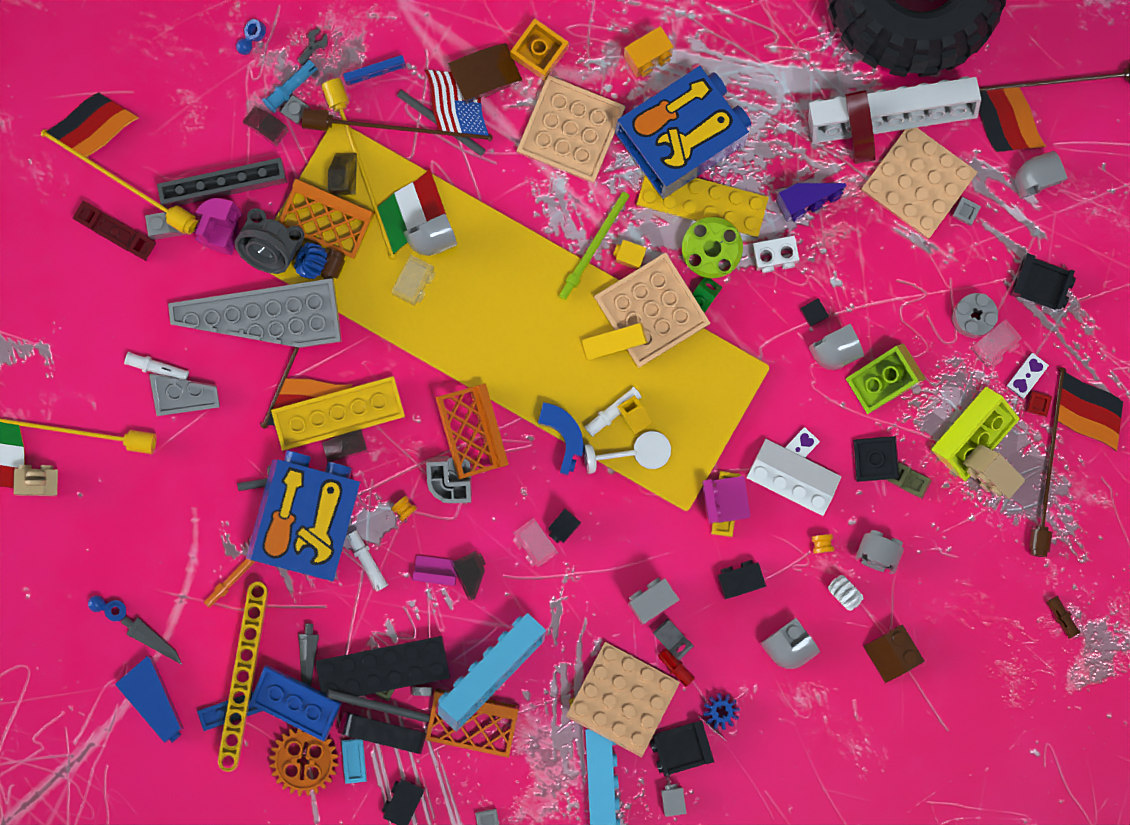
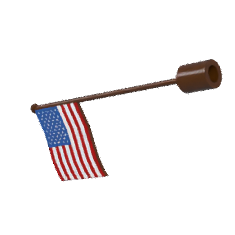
M424 69L430 84L432 109L438 130L335 120L333 115H329V110L304 108L302 116V129L328 131V127L332 128V124L487 139L488 142L493 139V136L490 133L488 134L485 125L481 98L465 105L451 72Z

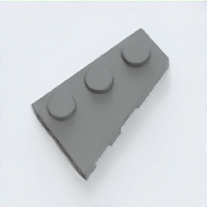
M150 374L157 416L220 407L217 385Z

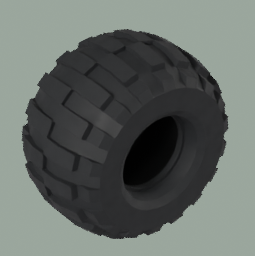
M828 0V13L834 28L838 27L842 33L841 40L851 52L856 49L864 56L862 60L864 63L875 69L877 65L888 68L891 75L906 77L908 73H918V77L937 75L943 69L952 70L963 64L972 54L977 53L998 25L1002 10L1006 6V0H948L941 7L926 12L906 9L895 0Z

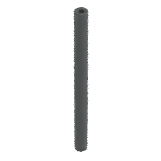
M403 90L398 93V98L436 124L434 114L430 109ZM453 136L481 157L486 149L470 138Z
M330 689L327 692V698L427 723L430 720V714Z

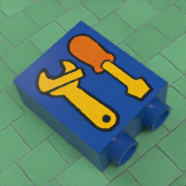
M698 66L617 119L615 134L662 199L743 147L749 134L747 129L751 127V121L746 112L739 105L733 109L723 97L727 93V89L721 78L715 72L707 76L701 66Z
M286 450L284 461L279 459L272 460L246 559L334 582L360 482L349 479L352 471L350 467L327 462L325 472L308 468L311 460L310 456Z

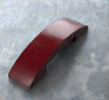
M863 90L845 94L851 128L854 163L859 164L875 160V142L867 91Z
M82 201L72 218L145 261L157 244L85 201Z

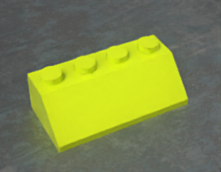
M985 387L931 450L943 464L966 482L970 477L967 473L968 468L963 464L966 458L979 444L994 450L1020 418L1003 396Z

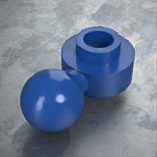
M252 19L246 24L244 29L246 37L240 39L236 44L238 53L242 55L249 54L253 49L252 42H258L263 39L266 33V26L263 22Z
M98 595L92 596L88 601V607L91 611H105L106 617L111 621H120L126 615V606L121 601L113 600L105 603L104 599ZM113 607L119 608L120 612L118 615L112 614L111 609Z

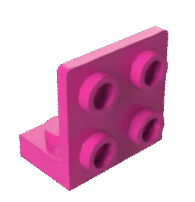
M744 476L719 480L710 479L702 482L709 524L750 518Z

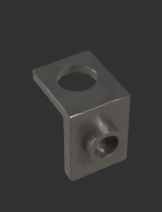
M669 619L653 632L656 638L678 660L694 647ZM686 644L681 652H677L682 645Z

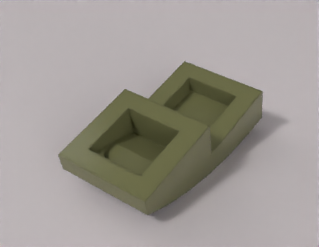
M899 463L900 479H889L886 481L923 499L932 480Z

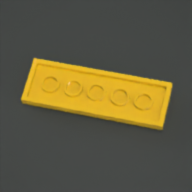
M645 175L637 206L695 222L706 217L723 218L732 223L740 234L758 238L769 197L695 178L662 199Z
M394 376L271 410L282 451L405 417Z

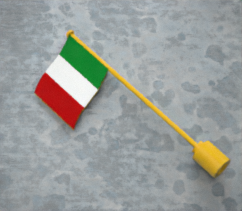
M341 78L326 81L321 86L329 109L340 112L342 120L347 121L343 110L347 108L346 105L349 104V100ZM344 125L390 254L388 257L395 259V253L408 243L404 236V231L446 214L433 175L429 168L419 179L398 190L377 207L349 125Z
M0 418V486L14 488V469H19V465H25V448L20 426L123 441V446H126L127 451L146 454L154 453L157 436L155 433L130 430L128 434L125 433L124 437Z

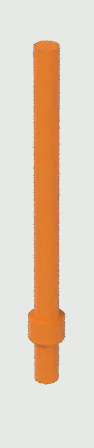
M246 559L222 584L219 583L214 588L215 591L204 601V604L210 608L221 596L224 597L229 592L228 589L256 561Z

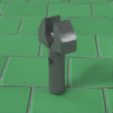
M315 29L309 32L307 38L310 40V44L298 58L299 64L304 65L316 49L322 48L325 50L328 46L327 34H325L321 41L316 42L315 39L321 30Z

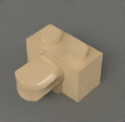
M19 465V469H14V495L57 496L58 470L53 469L54 466L41 465V469H32V465Z

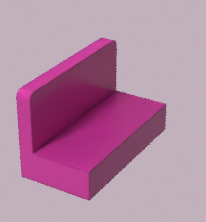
M417 556L412 580L455 586L458 561Z

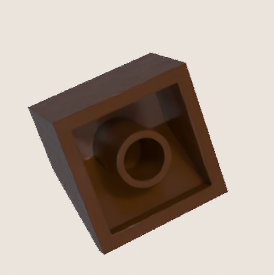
M903 624L896 626L863 646L885 683L925 662Z

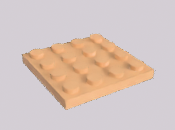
M548 75L518 146L517 153L594 184L615 134L617 119L622 117L625 106Z
M905 129L860 191L926 239H929L978 171L920 129Z
M666 252L594 296L614 330L638 323L643 324L648 343L627 349L638 368L710 325L708 318Z
M605 642L566 717L642 757L680 682Z

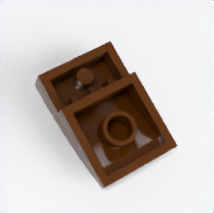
M506 43L480 50L448 63V67L465 105L479 98H486L523 81L514 60L510 56Z

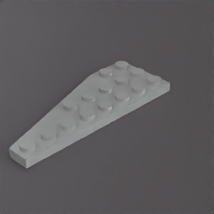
M332 278L168 303L171 325L298 348L342 342L335 285Z

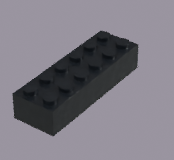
M443 636L315 661L320 689L326 695L330 689L354 696H363L451 678Z

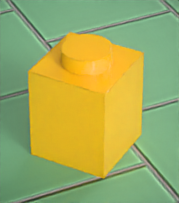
M623 240L621 245H616L613 256L617 257L616 263L638 270L641 267L647 248Z
M635 395L617 406L626 424L634 434L652 424L645 408Z

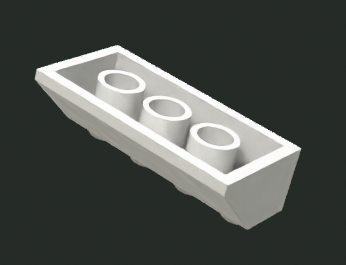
M765 439L747 475L748 479L824 516L842 477L768 439Z

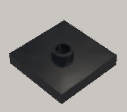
M896 436L853 440L857 482L900 479Z

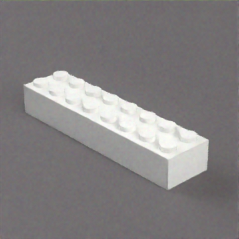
M968 76L952 81L941 80L933 84L921 83L914 87L901 86L895 90L887 91L882 89L875 93L867 94L873 134L978 118L981 103L977 77L970 78ZM838 96L831 100L818 99L809 103L808 124L812 144L852 138L845 96Z

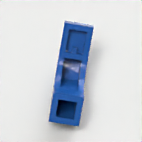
M543 402L538 425L552 428L558 431L564 438L566 451L560 474L568 476L569 471L574 472L577 460H574L573 456L582 458V433L578 424L569 413L560 407Z

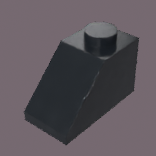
M564 509L548 528L551 532L549 536L557 544L560 541L564 544L581 525V522Z

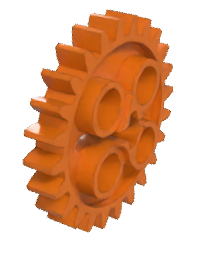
M289 729L290 736L283 733L284 741L277 739L276 743L279 747H272L276 755L269 756V758L275 760V763L269 765V767L276 768V771L271 775L279 776V779L276 781L277 784L282 781L284 782L283 790L288 786L291 787L290 794L298 790V795L301 796L303 790H305L307 796H310L311 789L317 794L319 793L318 786L326 789L325 781L330 783L333 781L329 775L337 774L332 769L339 766L338 763L334 762V759L339 757V755L332 753L337 747L329 746L332 738L323 742L300 729H297V733L293 729ZM308 742L306 759L310 763L305 765L304 780H301L300 775L303 764L299 762V759L303 758L304 743ZM292 743H297L300 746V753L298 755H293L290 752L289 748ZM314 745L319 746L322 750L321 756L318 758L313 757L311 754V748ZM291 764L295 765L298 769L297 775L293 777L287 773V767ZM310 767L318 769L319 776L317 779L309 777L308 770Z

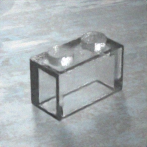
M410 255L391 291L392 295L413 306L417 302L421 303L426 293L423 291L426 284H431L435 277L434 267Z
M1005 319L972 346L971 349L986 367L991 364L995 367L1004 359L1002 355L1006 351L1012 353L1020 346L1018 341L1022 337Z
M534 518L513 532L515 538L512 540L519 550L524 548L527 552L525 558L532 567L536 565L539 568L559 553Z

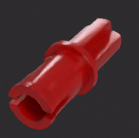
M664 649L659 653V659L671 670L670 674H674L685 687L695 679L682 665L683 662H679L668 649Z

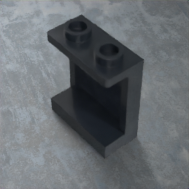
M1027 253L1023 257L1010 295L1059 312L1062 308L1065 309L1069 297L1066 295L1068 289H1072L1076 281V277L1073 276L1075 271H1068L1035 259L1034 255Z
M702 720L653 734V739L650 740L653 753L657 752L659 760L656 761L659 773H664L665 777L714 762Z

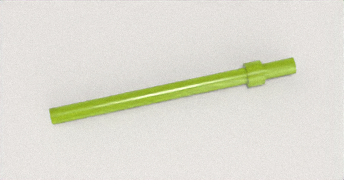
M622 192L574 272L567 277L566 285L559 294L561 299L566 300L572 289L576 288L579 284L580 276L630 197L626 192Z

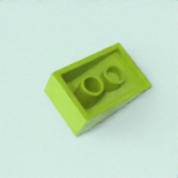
M900 344L847 377L846 380L866 413L869 414L926 380L905 344Z

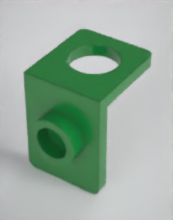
M706 277L703 278L692 294L704 314L722 289V286ZM706 283L712 285L715 290L708 288Z

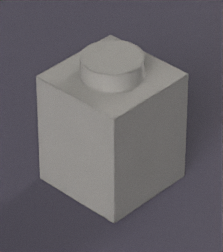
M678 784L665 785V789L661 790L664 816L687 814L683 788L678 787Z

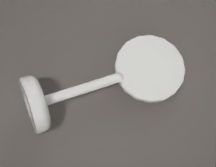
M654 431L640 435L634 444V450L595 455L592 445L586 444L583 446L584 463L588 474H593L596 471V461L634 455L636 461L641 466L647 469H656L668 462L671 455L669 440L663 434Z

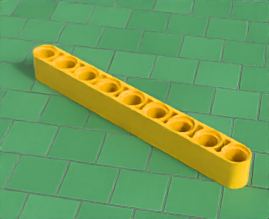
M261 582L252 583L247 592L218 758L219 767L226 772L236 770L240 761L268 600V589ZM256 587L264 589V594L260 598L253 596V590ZM252 608H259L260 616L256 619L249 617V611ZM248 629H255L257 632L253 640H247L245 637ZM245 650H251L253 653V657L249 661L242 660V653ZM241 671L249 673V679L244 683L238 680V674ZM238 692L245 694V701L241 704H237L234 700V696ZM235 713H239L242 717L241 723L238 725H233L230 721L231 716ZM234 734L238 738V743L230 747L227 744V738L229 735ZM226 756H232L234 759V765L231 768H226L223 765V760Z

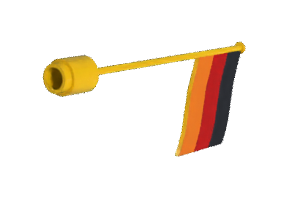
M97 93L80 104L63 121L49 130L41 131L42 137L46 136L164 211L167 218L166 223L176 230L188 235L195 231L198 220L195 219L194 215L180 206L171 207L170 209L165 208L87 158L105 146L125 126L139 119L131 112L102 94Z

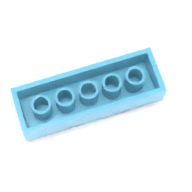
M528 613L524 617L519 616L512 624L514 627L509 632H503L498 638L499 643L494 648L490 646L484 652V658L479 663L475 661L470 666L466 677L463 678L461 676L453 684L455 688L450 693L445 692L439 698L438 715L456 732L544 642L546 629Z

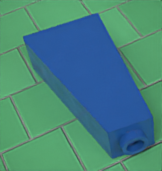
M147 656L116 682L115 685L162 741L166 743L170 740L173 743L182 735L180 731L184 727L154 659L151 656Z

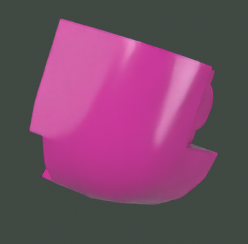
M220 198L207 200L195 212L201 218L196 225L195 234L197 236L195 240L209 249L232 256L235 240L241 231L238 228L242 213L233 201Z

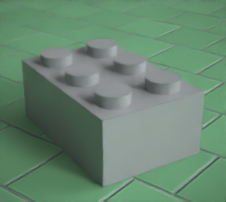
M658 577L647 585V591L643 593L639 590L629 597L631 602L628 603V606L641 625L679 601V598L666 579L661 581Z

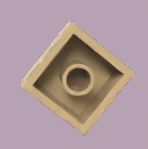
M980 444L963 462L968 468L967 473L974 479L978 478L981 481L979 485L988 493L991 491L999 498L1003 496L1010 499L1026 481L1000 453Z

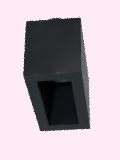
M753 560L740 563L741 568L733 570L731 566L720 570L721 574L717 575L724 600L766 587L759 562L753 563Z
M404 778L400 782L396 780L391 790V793H394L391 801L386 800L381 812L385 813L383 819L396 825H409L425 788Z

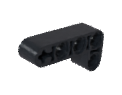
M344 711L338 733L348 737L417 754H422L427 735L425 732L365 718Z

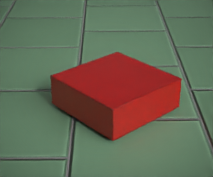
M1031 391L1025 412L1047 417L1052 396Z

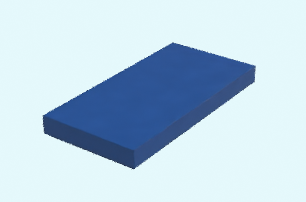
M267 664L264 666L249 704L324 742L329 735L342 702L327 698L325 693Z

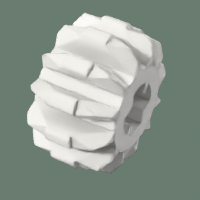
M843 575L835 578L828 586L829 591L847 610L852 611L863 600V595Z

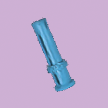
M308 60L282 86H276L274 88L275 91L267 98H263L262 102L275 114L277 112L276 109L284 101L288 102L289 95L317 71L318 68L314 66L312 61Z

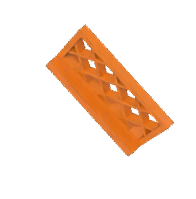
M295 179L292 185L293 189L279 222L286 228L291 227L284 224V221L288 214L294 212L299 223L294 226H300L303 229L305 238L355 259L375 212L302 180ZM296 193L304 196L306 205L296 208L293 201ZM318 202L322 203L326 213L315 217L311 205ZM308 207L312 218L301 222L297 211ZM336 211L342 212L345 221L334 225L330 214ZM327 215L331 227L320 230L317 219ZM356 219L365 222L361 231L353 233L349 222ZM314 220L318 232L309 235L305 232L303 224ZM347 224L351 235L340 239L336 227ZM333 229L337 240L328 243L324 240L322 233ZM352 237L355 244L352 253L344 250L341 241ZM339 243L340 248L333 244Z
M486 383L435 397L458 479L509 465ZM468 392L471 393L473 400L470 406L461 402L464 394ZM449 398L455 402L451 412L445 409L444 399ZM459 405L468 410L464 419L455 415ZM471 412L478 417L476 427L467 422ZM452 418L461 423L457 432L450 427ZM464 426L473 430L469 440L460 435ZM477 433L483 436L484 443L482 447L473 443ZM458 438L467 443L463 453L456 448ZM471 446L479 450L475 460L467 456ZM482 454L489 457L490 466L485 467L479 463ZM464 459L473 464L467 473H463L461 466Z
M436 688L425 740L509 758L519 705L488 699L476 711L478 713L465 723L467 724L474 720L480 730L469 735L463 725L461 729L467 738L459 742L455 741L451 735L455 730L449 731L443 723L444 720L436 712L439 698L445 692L450 693L451 691ZM482 713L488 714L492 720L491 723L483 728L476 719ZM503 718L511 719V727L503 732L497 722ZM440 723L446 734L441 737L431 736L432 728ZM494 724L500 735L490 740L484 730ZM482 732L488 742L483 746H478L472 738ZM503 737L507 743L506 751L497 750L493 742Z

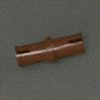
M1058 595L1046 602L1056 617V623H1060L1068 639L1080 633V630L1070 617L1072 614L1070 611L1067 612Z

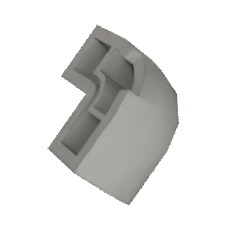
M1051 151L1027 160L1017 171L1015 184L1020 199L1038 194L1045 188L1063 183L1068 178L1058 154L1055 151Z
M446 214L403 232L409 246L419 255L431 256L457 246L454 232Z
M851 324L809 346L815 361L821 367L828 370L841 369L845 365L864 356L862 346Z
M439 456L426 461L427 484L429 491L435 498L443 503H470L472 501V476L458 479L452 457ZM464 459L461 466L463 473H467L470 471L471 465L469 461Z
M794 618L760 643L772 661L785 669H796L820 653L816 643L808 635L797 618Z

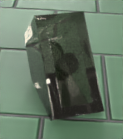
M257 106L253 107L243 121V124L275 147L278 146L289 131L285 124Z
M357 153L335 154L328 169L329 192L334 195H356Z
M361 429L337 436L322 443L327 462H335L369 452L364 433Z
M476 551L450 562L468 601L476 598L485 572L483 567L486 565L481 553L477 554Z

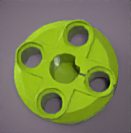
M706 217L693 223L686 231L682 242V254L687 266L696 274L706 278H719L731 273L737 267L743 254V242L739 231L732 223L719 217ZM697 225H704L707 231L703 236L695 234L694 229ZM733 230L736 233L735 239L727 241L724 238V232ZM698 254L701 257V262L698 265L691 264L689 261L691 255ZM722 259H727L730 261L731 266L727 270H722L718 266L719 262Z

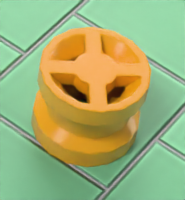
M404 496L391 510L397 513L399 519L403 522L417 510V507L411 505L409 498Z
M832 534L811 537L812 542L815 544L814 554L835 551L831 543L833 539Z

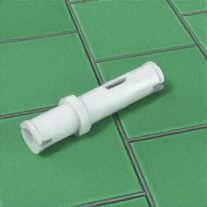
M129 351L124 362L125 365L142 369V372L145 373L148 371L161 376L187 380L189 375L188 370L152 360L150 356L143 357Z
M633 387L605 411H600L595 419L584 426L587 432L593 437L606 425L610 426L612 424L611 421L621 414L617 406L634 395L637 399L642 398L640 393Z
M355 530L348 534L346 538L355 552L354 556L360 560L376 591L378 592L389 584L384 579L368 551L370 548L365 546L358 531Z

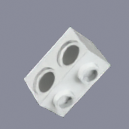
M795 236L753 243L752 245L756 271L762 270V273H769L775 271L774 268L781 266L783 269L794 268L795 264L799 262ZM789 249L792 256L790 258L782 257L781 250ZM764 252L770 254L771 261L763 262L760 254Z

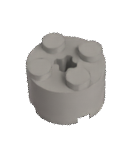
M980 293L965 296L956 304L952 314V322L955 329L960 334L969 338L982 337L993 329L998 321L996 304L986 294ZM973 312L978 313L979 317L977 319L971 317Z
M871 530V533L864 534L855 559L857 561L860 558L863 559L861 563L874 570L884 572L885 569H889V574H895L904 551L902 547L903 542L895 538L889 540L884 538L881 532Z

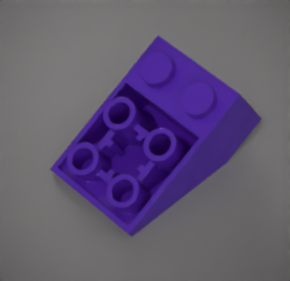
M797 183L779 192L775 201L786 221L793 220V222L804 218L808 211L811 210L813 213L823 208L825 202L830 201V203L839 200L841 195L844 194L843 191L847 185L846 183Z

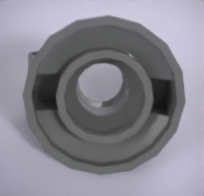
M254 208L247 214L246 223L235 240V249L240 257L254 268L266 273L279 274L286 271L295 253L300 251L305 234L303 229L298 226L286 228L278 221L266 219V214L263 210Z

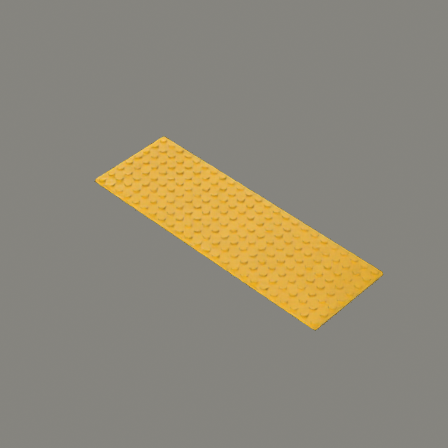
M332 124V128L329 127L299 180L375 212L345 126L342 124ZM349 127L377 207L392 194L416 181L427 172ZM433 175L447 219L454 232L457 246L439 254L424 256L413 251L407 243L395 253V259H390L376 214L374 215L355 259L345 256V263L339 278H334L338 313L469 388L486 383L491 401L565 442L558 431L538 425L543 402L562 408L578 424L582 433L583 446L586 444L592 445L595 455L634 450L637 438L649 431L663 434L669 440L671 455L668 462L662 467L647 469L636 461L634 455L598 460V462L684 511H688L703 487L702 482L707 480L768 373L769 366L766 363L704 328L640 368L637 367L627 349L587 360L582 340L614 331L594 296L620 280L588 263L579 278L580 282L577 287L572 289L566 300L561 299L559 294L566 285V279L569 274L574 272L581 258ZM296 193L293 200L296 208L306 205L304 196ZM287 200L285 201L284 205L279 211L277 217L275 218V221L279 222V219L285 208ZM318 202L311 205L315 217L326 213L322 203ZM308 207L297 211L301 222L312 218ZM340 211L330 214L334 225L345 221L343 213ZM294 212L286 216L284 224L289 226L299 224ZM327 215L317 219L320 230L331 227ZM358 219L349 222L353 233L361 231L365 222ZM314 220L303 224L307 234L311 235L318 232ZM347 224L336 227L340 239L351 235ZM333 229L322 233L324 240L328 243L337 240ZM304 237L302 246H304L307 242L318 244L325 249L326 253L329 252L330 248ZM352 237L341 241L344 250L352 253L355 246ZM339 243L333 244L340 248ZM295 253L285 272L279 274L270 273L289 285L324 280L321 274L315 279H309L296 273L294 268L296 262L294 259L297 258V253ZM634 387L642 396L638 400L645 408L652 424L634 434L620 414L611 421L612 424L610 426L606 425L592 437L584 426L595 419L600 411H605Z

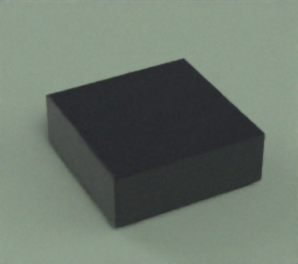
M819 298L800 308L810 327L829 317Z

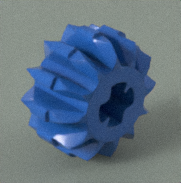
M308 242L301 246L299 253H297V258L294 259L296 262L294 265L296 273L309 279H315L317 276H320L327 262L325 260L327 257L325 249L318 244Z
M718 693L717 702L711 696L709 699L713 705L711 706L707 703L704 705V707L710 708V711L703 712V715L712 716L706 722L710 724L715 720L713 725L715 729L718 728L719 722H721L722 730H725V722L731 727L734 726L730 720L731 717L736 720L739 719L737 715H733V712L740 711V708H732L737 701L734 699L728 703L730 698L728 694L725 695L724 701H722V695ZM721 705L725 706L724 710L727 711L726 716L722 715V718L718 717L719 713L716 712L717 707L721 708Z

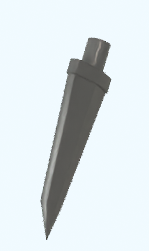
M125 616L121 623L129 628L126 635L182 665L177 651L148 627L142 619L138 617L134 622Z
M305 623V634H298L301 679L303 683L311 686L319 635L313 634L314 624Z

